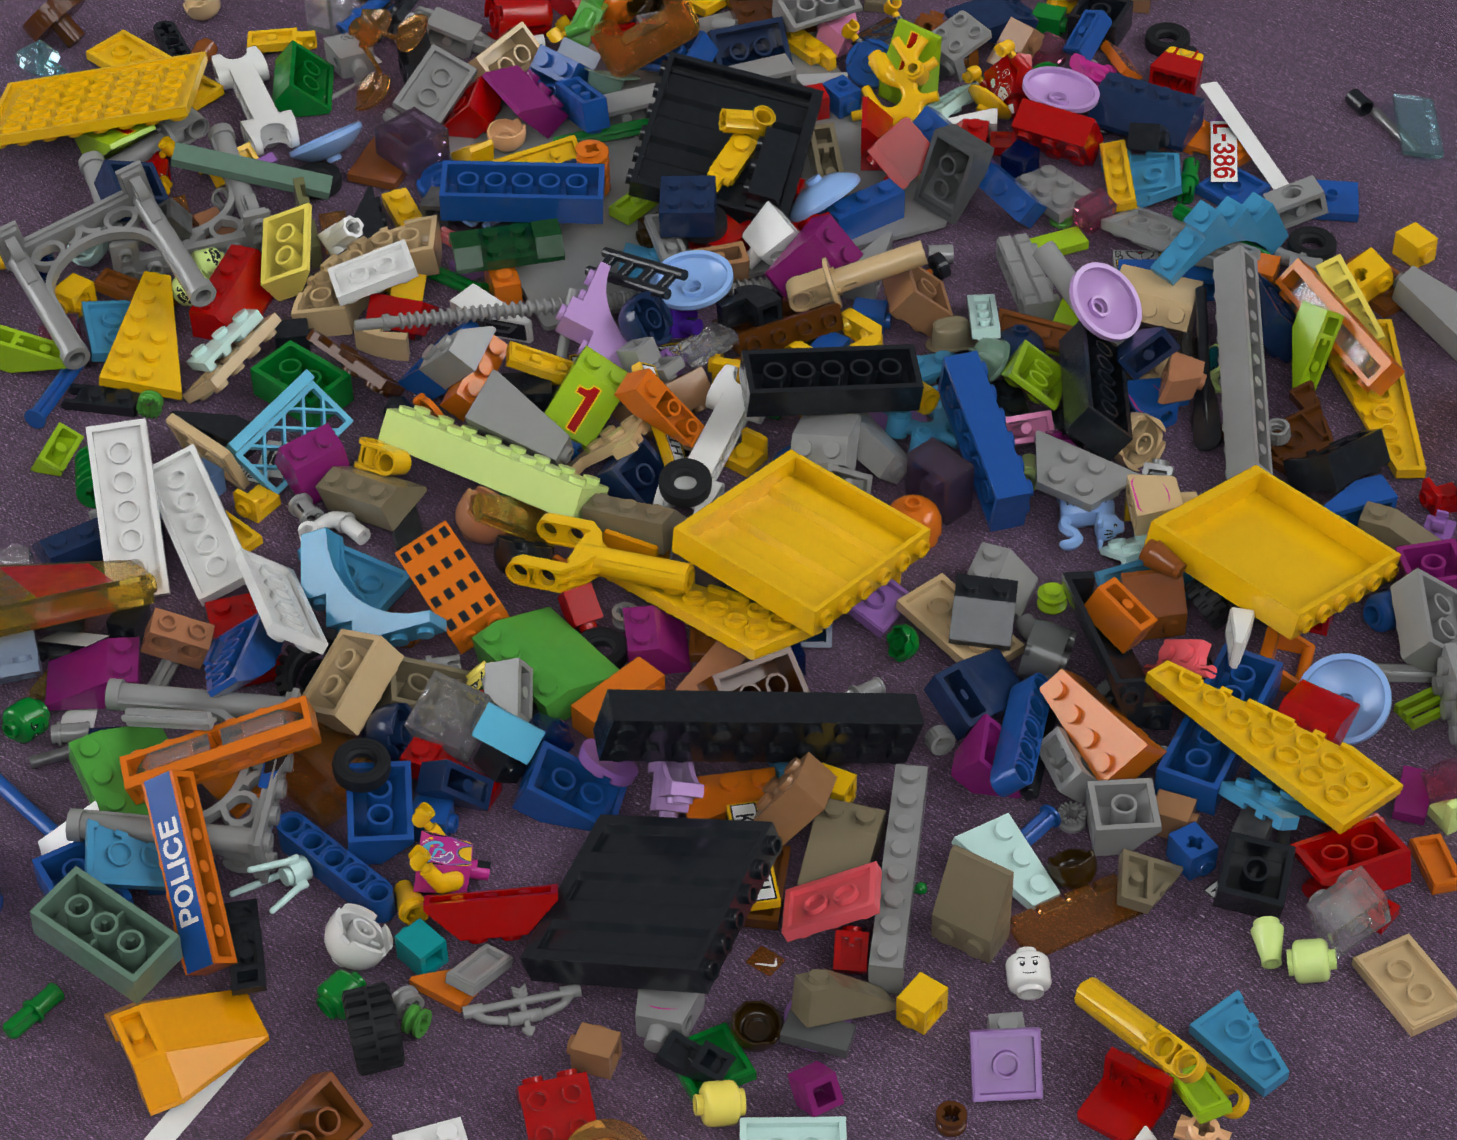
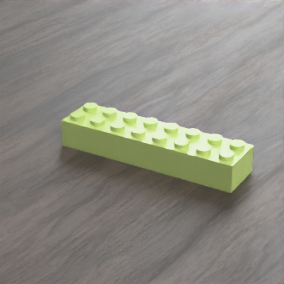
M400 405L399 408H387L378 440L404 449L411 456L546 512L583 519L582 507L595 493H608L609 487L600 484V478L589 474L581 476L576 474V469L571 466L551 464L549 457L540 454L532 456L527 454V449L522 446L502 444L503 439L490 434L482 436L478 434L479 429L464 424L461 427L455 425V420L448 416H433L430 414L431 410L426 407L415 405L412 408Z

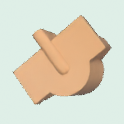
M1181 1114L1173 1138L1179 1140H1230L1232 1132L1221 1129L1217 1119L1200 1124L1194 1116L1191 1118Z

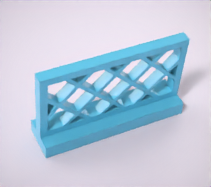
M307 369L226 446V449L231 451L236 461L255 480L278 495L289 484L283 477V482L276 488L268 480L267 470L279 469L276 465L267 464V450L278 451L280 446L286 444V432H301L302 436L318 428L306 427V413L320 414L321 426L326 424V414H335L344 422L339 428H332L338 437L354 422L313 381L315 376ZM310 391L320 399V408L305 407V396ZM288 412L300 413L301 427L286 426V414ZM281 420V426H275ZM268 431H281L282 445H266V433ZM261 439V445L256 444ZM249 450H262V464H251L243 455Z

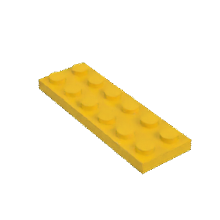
M124 29L86 51L87 60L101 68L172 57ZM203 75L192 107L198 111L209 103L214 102V100L225 94L224 86Z

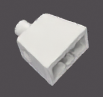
M769 201L765 203L743 233L742 238L751 247L747 251L750 260L749 268L751 270L761 260L771 266L799 233L784 213Z

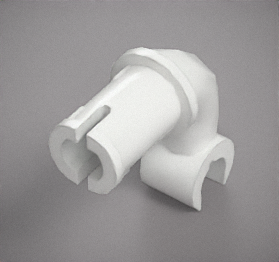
M344 511L325 513L314 522L305 521L301 523L298 528L300 541L301 534L324 527L328 529L335 528L339 533L347 534L359 545L365 544L369 540L371 533L367 527L355 519L356 517L352 512Z

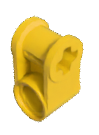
M359 437L361 447L358 460L354 461L355 468L370 471L381 476L404 475L410 470L412 460L409 453L404 449L385 444V442L378 439Z

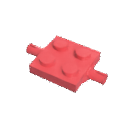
M1165 639L1158 653L1157 664H1146L1144 666L1146 669H1143V673L1146 676L1148 671L1169 660L1203 676L1202 679H1213L1216 677L1213 673H1217V668L1214 665H1206L1212 644L1203 639ZM1151 687L1158 702L1168 701Z

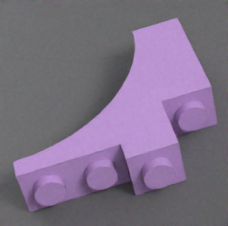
M601 261L596 270H589L583 284L587 285L586 290L581 289L577 298L572 296L568 305L562 303L555 319L559 320L555 332L580 344L576 355L579 356L587 345L623 369L616 351L628 342L624 339L613 320L607 302L606 284L611 266Z
M655 761L648 764V773L654 774L650 810L659 811V817L678 818V814L688 813L689 804H693V799L703 798L704 785L696 777L693 762Z

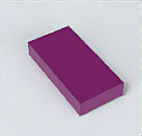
M1407 765L1403 766L1400 779L1403 788L1401 793L1396 796L1392 819L1424 826L1436 772Z

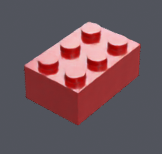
M1022 98L1011 125L1024 150L1035 153L1037 150L1055 160L1064 158L1079 167L1084 165L1093 167L1100 150L1099 144L1103 143L1104 140L1096 119Z

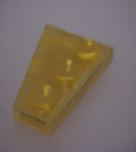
M477 493L472 500L475 521L517 537H523L531 542L537 540L547 543L537 533L536 525L542 516L549 512L509 496ZM544 523L547 531L555 533L554 526Z

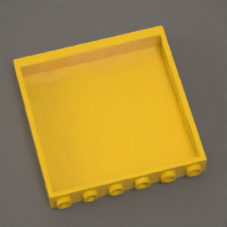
M1257 465L1152 520L1144 543L1145 546L1150 539L1161 540L1187 564L1185 573L1238 607L1254 610L1255 618L1289 640L1302 633L1306 634L1312 627L1319 623H1324L1333 614L1341 613L1346 606L1353 602H1359L1369 592H1375L1384 583L1393 581L1399 572L1397 565L1401 557L1399 552Z

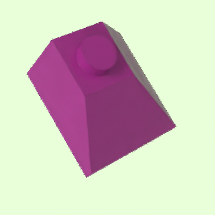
M987 713L981 716L955 751L951 776L974 794L999 796L991 785L990 773L1002 726ZM1019 790L1007 797L1018 799L1022 797V795H1020Z

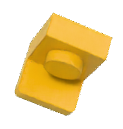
M745 427L741 430L742 442L732 450L724 466L748 477L768 459V438L759 432Z
M259 484L248 493L238 488L233 492L236 512L240 516L256 523L261 522L281 505L280 495Z

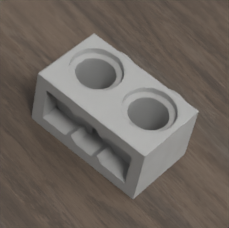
M1057 726L1042 739L1039 755L1057 790L1083 804L1086 799L1087 781H1097L1065 729Z

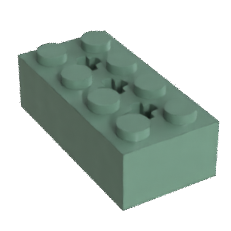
M77 866L29 911L35 935L136 1004L183 958L180 935Z

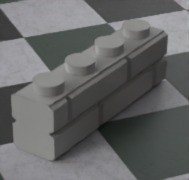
M1026 233L1016 234L1013 237L1011 235L998 237L996 240V259L1019 313L1053 321L1060 305V298L1058 294H1053V283L1046 277L1045 272L1032 256L1038 249L1037 244L1031 243Z

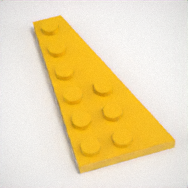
M144 271L99 375L100 386L116 389L126 388L138 393L152 390L161 394L162 397L182 400L170 275Z

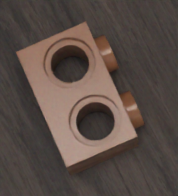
M155 607L146 626L140 652L200 670L210 648L215 625Z

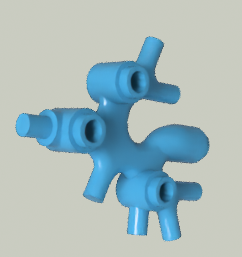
M938 385L932 386L933 388L938 390ZM940 398L936 408L930 414H927L932 419L930 422L914 420L911 418L912 414L910 411L882 412L888 415L885 432L891 438L903 439L908 434L911 435L908 455L911 458L910 464L915 468L920 467L922 462L931 458L935 442H943L955 449H959Z

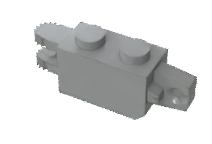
M418 6L414 11V15L408 20V24L425 22L431 46L435 44L462 59L470 58L473 52L481 53L496 41L481 32L482 24L440 7L431 10L424 8V6Z

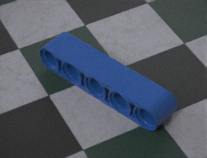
M1039 672L1017 683L1010 689L990 773V782L994 791L1004 798L1032 784L1050 708L1039 690L1048 679Z
M290 811L280 815V821L276 828L280 848L289 857L294 854L305 856L312 867L313 876L346 902L361 905L377 915L374 920L375 922L385 923L395 916L394 893L389 881L302 814Z

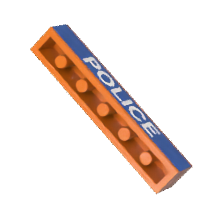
M183 770L167 771L142 783L144 800L152 826V835L157 848L159 866L162 870L166 897L174 923V932L180 935L183 955L181 963L184 967L185 976L210 975L238 962L194 772Z

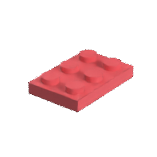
M877 861L786 889L782 934L786 941L790 942L800 938H807L812 934L836 929L842 925L880 914L882 870Z

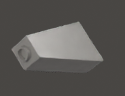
M1412 266L1405 273H1399L1393 282L1395 290L1392 300L1457 361V291L1415 266Z
M493 369L465 416L467 424L479 429L478 433L484 436L490 434L502 438V444L522 446L527 449L526 453L529 455L540 454L549 457L551 464L556 466L564 463L567 464L574 453L570 436L504 376Z
M843 413L861 415L857 459L879 479L898 484L911 466V458L868 413Z

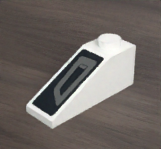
M473 283L450 300V307L453 311L455 307L462 310L464 306L470 309L472 305L478 308L480 304L483 307H486L487 304L493 307L495 303L502 306L503 302ZM516 315L514 319L511 316H508V319H504L501 316L500 320L493 317L491 321L485 318L483 322L480 319L476 320L480 327H495L497 330L494 335L498 338L525 343L534 341L532 321L525 316L521 318L519 315Z

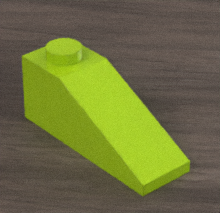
M1302 301L1292 326V389L1311 380L1316 391L1345 317L1344 315L1322 306Z
M0 325V370L18 373L67 369L60 358V351L53 340Z

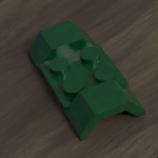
M557 218L532 221L530 225L529 222L514 223L506 226L450 232L448 237L449 245L452 246L457 275L565 260L563 237Z

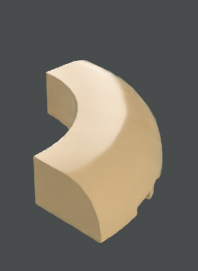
M432 215L404 221V226L391 230L387 226L380 228V231L376 232L372 237L367 239L365 236H362L348 244L347 250L340 255H331L320 265L321 270L314 276H309L304 291L298 293L291 312L292 319L307 318L308 329L314 328V330L326 337L353 334L354 320H358L361 313L368 306L370 295L359 299L355 303L340 306L327 268L405 239L418 274L427 276L440 274L442 239L438 216Z

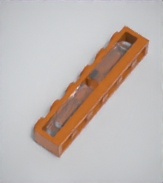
M1297 258L1275 281L1281 289L1279 295L1288 304L1294 303L1297 307L1294 310L1296 314L1302 301H1307L1345 316L1331 353L1336 357L1340 355L1343 358L1341 365L1350 374L1356 373L1359 376L1356 381L1366 392L1369 393L1373 390L1382 396L1406 372L1313 268L1304 261Z
M306 695L290 698L283 703L268 708L257 709L253 713L238 718L227 719L223 723L214 725L210 731L195 730L190 734L175 739H167L160 744L145 749L134 750L130 754L119 757L125 790L134 803L138 805L145 802L142 783L167 771H193L196 785L321 744L322 740L315 710Z

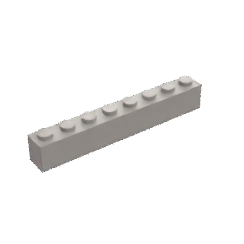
M786 53L729 66L796 84V69ZM655 83L603 94L607 98L610 125L646 118L649 103L654 104L656 99L652 97Z
M896 764L881 869L880 914L875 915L868 967V983L881 986L887 993L900 994L903 989L927 797V766Z

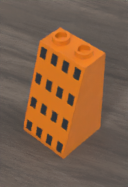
M446 520L395 552L396 557L432 612L447 620L446 633L461 655L474 647L472 642L473 636L493 622L510 617Z

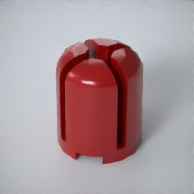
M485 0L484 17H489L492 31L487 32L489 37L497 40L523 21L533 35L544 34L545 38L546 33L552 28L553 10L550 1Z

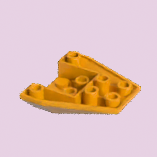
M232 990L144 1000L138 1004L131 1003L104 1014L115 1041H120L135 1073L139 1093L150 1116L185 1103L270 1040L249 995L232 996Z

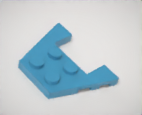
M1127 150L1137 206L1144 208L1183 194L1179 153L1147 151L1146 155H1132V152ZM1100 153L1101 171L1104 172V170H1103V164H1102V158H1101V153ZM1102 198L1103 218L1120 213H1111L1109 198Z
M1237 777L1236 781H1222L1219 795L1242 809H1246L1247 806L1255 809L1254 816L1260 820L1265 821L1266 817L1272 819L1271 826L1279 831L1296 830L1300 820L1298 816L1301 815L1309 816L1326 824L1283 789L1273 786V782L1268 779L1254 777V780Z

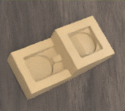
M354 329L355 343L358 350L385 359L409 361L408 333L383 332L382 329L355 331Z

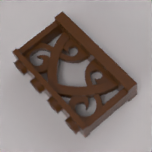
M787 296L782 298L783 319L759 327H754L747 321L724 331L718 326V319H714L712 322L717 346L727 347L738 353L741 357L742 350L783 349L794 341L805 342L825 334L840 331L844 328L840 304L836 302L827 303L805 312H796L791 309Z

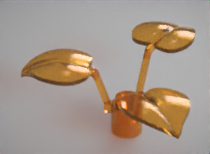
M362 9L361 17L352 21L348 32L360 41L359 47L364 50L376 69V73L368 74L361 81L357 91L355 110L364 111L377 105L386 95L390 84L389 76L382 74L381 67L368 48L372 47L383 35L397 40V48L400 51H411L420 43L425 34L429 20L426 15L414 14L404 19L398 27V34L386 32L391 23V14L386 9Z

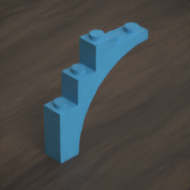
M1252 192L1243 204L1226 196L1216 209L1200 200L1184 218L1183 221L1186 225L1150 268L1154 274L1174 285L1197 262L1220 247L1234 242L1250 241L1273 255L1289 235L1274 204L1255 192Z
M326 527L301 534V586L310 606L316 611H326V628L336 629L338 633L341 629L380 635L394 648L395 646H405L410 641L431 639L436 634L447 632V620L430 610L415 613H392L372 607L360 594L350 576L345 560L343 537Z

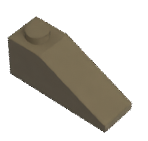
M834 122L815 125L808 149L809 162L814 175L820 174L823 177L834 172H844Z
M1370 501L1366 502L1358 523V528L1394 550L1398 546L1441 540L1398 509Z
M813 969L810 972L795 975L791 1011L807 1028L896 1010V1002L881 986L827 969Z

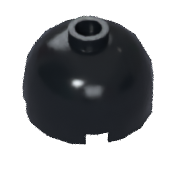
M510 535L496 536L494 544L495 564L503 574H506L505 568L515 556L524 554L552 560L554 546L537 540L531 542L523 537ZM514 565L517 572L527 575L524 567ZM542 570V573L544 575L547 572V570Z

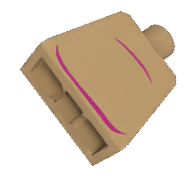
M1127 475L1125 497L1135 536L1146 535L1152 520L1197 497V492H1180L1177 479L1174 476Z

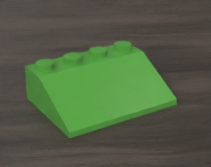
M550 606L497 620L472 637L475 652L480 663L484 660L486 663L519 657L533 668V703L535 702L537 710H539V719L551 730L571 717V705L619 671L611 661Z
M125 726L99 730L68 742L69 760L90 804L96 800L99 811L149 815L145 802L136 805L126 792L119 757L130 754L134 750L145 749L167 740L168 738L163 728Z

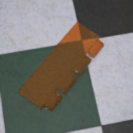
M1112 873L1092 882L1093 889L1087 884L1084 887L1065 893V901L1062 897L1058 896L1035 907L1036 913L1030 908L1011 916L1010 923L1013 927L1011 928V934L1020 947H1034L1036 951L1042 952L1047 956L1144 913L1116 905L1118 877Z

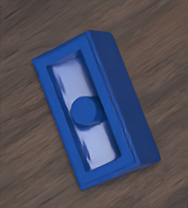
M1085 9L1062 51L1071 56L1075 53L1083 55L1085 59L1091 61L1112 25L1111 18L1103 10Z

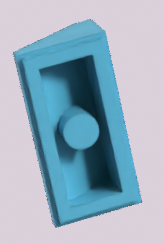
M488 702L471 735L528 765L545 731Z

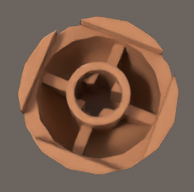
M477 486L475 490H471V487L468 488L456 507L455 519L460 531L467 540L478 544L491 545L495 543L496 536L508 535L516 523L515 512L512 508L510 511L507 510L503 505L506 500L501 495L486 487Z

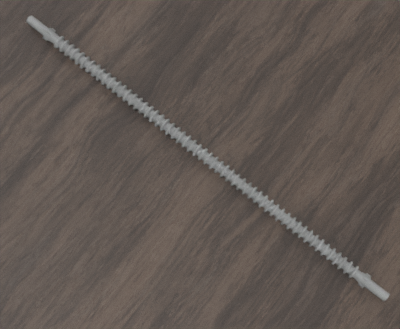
M752 277L750 281L746 278L742 282L736 279L727 294L730 297L733 296L734 288L744 285L764 286L771 290L773 289L775 292H778V290L767 277H765V280L762 277H758L757 280ZM622 290L619 294L613 291L612 295L606 292L609 308L611 305L614 308H617L618 305L623 306L627 300L641 292L635 291L633 293L632 290H628L625 293ZM567 296L564 300L562 297H558L557 300L551 297L549 301L543 298L541 302L535 299L533 303L530 300H527L526 303L520 300L518 304L512 301L510 305L503 302L502 306L495 303L493 307L490 304H487L486 307L480 304L478 308L472 305L470 309L464 306L462 310L455 307L453 311L451 308H447L446 311L440 308L438 312L432 309L430 313L424 310L422 314L415 311L413 315L410 312H407L406 315L400 312L398 316L382 314L380 318L354 320L355 331L374 329L390 331L391 328L400 327L403 330L405 326L411 329L413 325L420 328L421 324H424L425 327L432 324L435 327L437 323L443 326L445 322L451 325L453 321L460 324L461 320H464L465 323L472 320L475 323L477 319L483 322L485 318L491 321L493 317L500 320L501 316L504 319H508V316L514 319L516 315L523 318L524 314L531 317L532 313L539 316L541 312L544 315H547L548 312L554 315L562 303L566 304Z

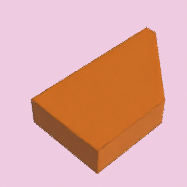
M451 969L415 975L409 979V985L414 986L418 992L459 1013L462 1012V1006H467L475 997L445 983L446 973Z

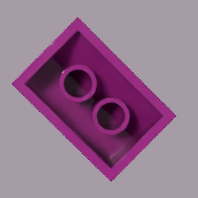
M515 65L485 72L482 75L518 117L547 139L568 117L567 113L562 109L564 106L563 102L555 95L550 96L552 90L542 81L538 83L540 77L530 68L525 71L520 66Z

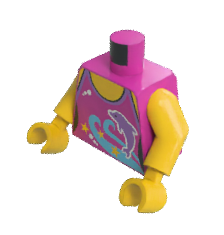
M422 802L412 815V823L418 828L424 827L425 830H421L419 844L408 854L410 866L415 871L413 892L464 893L467 892L469 878L488 881L491 861L472 859L473 844L470 841L447 836L436 822L432 823L430 821L435 816L432 806Z

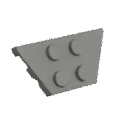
M1037 430L1035 433L1036 489L1088 512L1098 508L1102 502L1117 497L1120 490L1126 488L1127 475H1141L1042 431Z

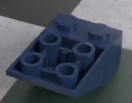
M996 648L959 661L935 674L923 690L957 741H960L969 734L984 714L987 713L995 721L1003 717L1010 689L1021 681L1001 651Z

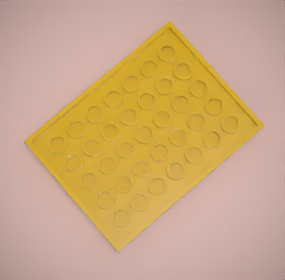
M206 51L10 82L0 98V149L10 144L25 146L36 140L50 142L58 137L67 135L70 138H75L92 131L95 134L107 132L111 128L119 127L121 130H126L143 123L151 126L171 119L173 122L181 121L189 116L208 62Z

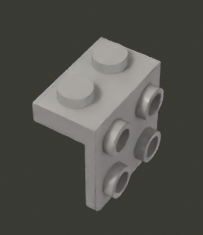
M964 10L959 11L932 31L942 37L940 64L948 70L947 76H953L959 82L963 81L962 74L966 72L963 59L992 38L991 30Z

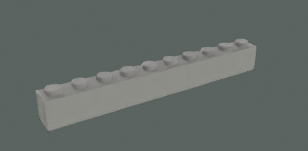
M1240 244L1213 259L1214 272L1212 274L1215 281L1214 299L1216 301L1217 313L1215 319L1218 329L1216 339L1219 345L1218 364L1221 377L1219 384L1222 393V430L1225 441L1223 451L1226 457L1225 476L1227 480L1255 465L1273 475L1257 258Z

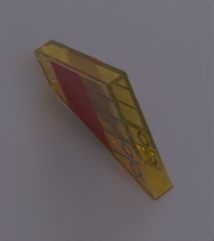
M132 560L0 565V637L155 603L154 593L157 592L155 577Z

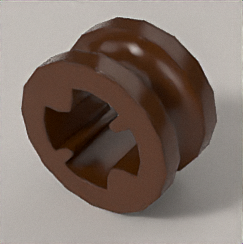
M946 1101L937 1107L935 1125L938 1132L947 1137H956L965 1131L967 1127V1110L964 1105L956 1101ZM946 1116H951L949 1122L945 1120ZM954 1116L958 1118L956 1122H952Z

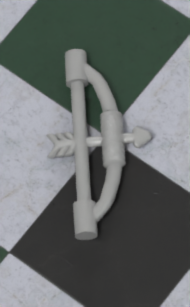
M524 983L520 988L511 986L514 999L485 1005L477 1003L462 1006L464 1020L473 1018L484 1024L509 1025L510 1027L524 1024L525 1027L521 1031L528 1037H531L536 1029L535 1026H531V1023L543 1021L545 1017L563 1010L573 998L582 996L581 987L579 984L559 987V990L528 996L526 984ZM561 998V1001L544 1009L539 1007L527 1010L526 1005ZM518 1006L521 1011L509 1013L507 1016H486L484 1014Z

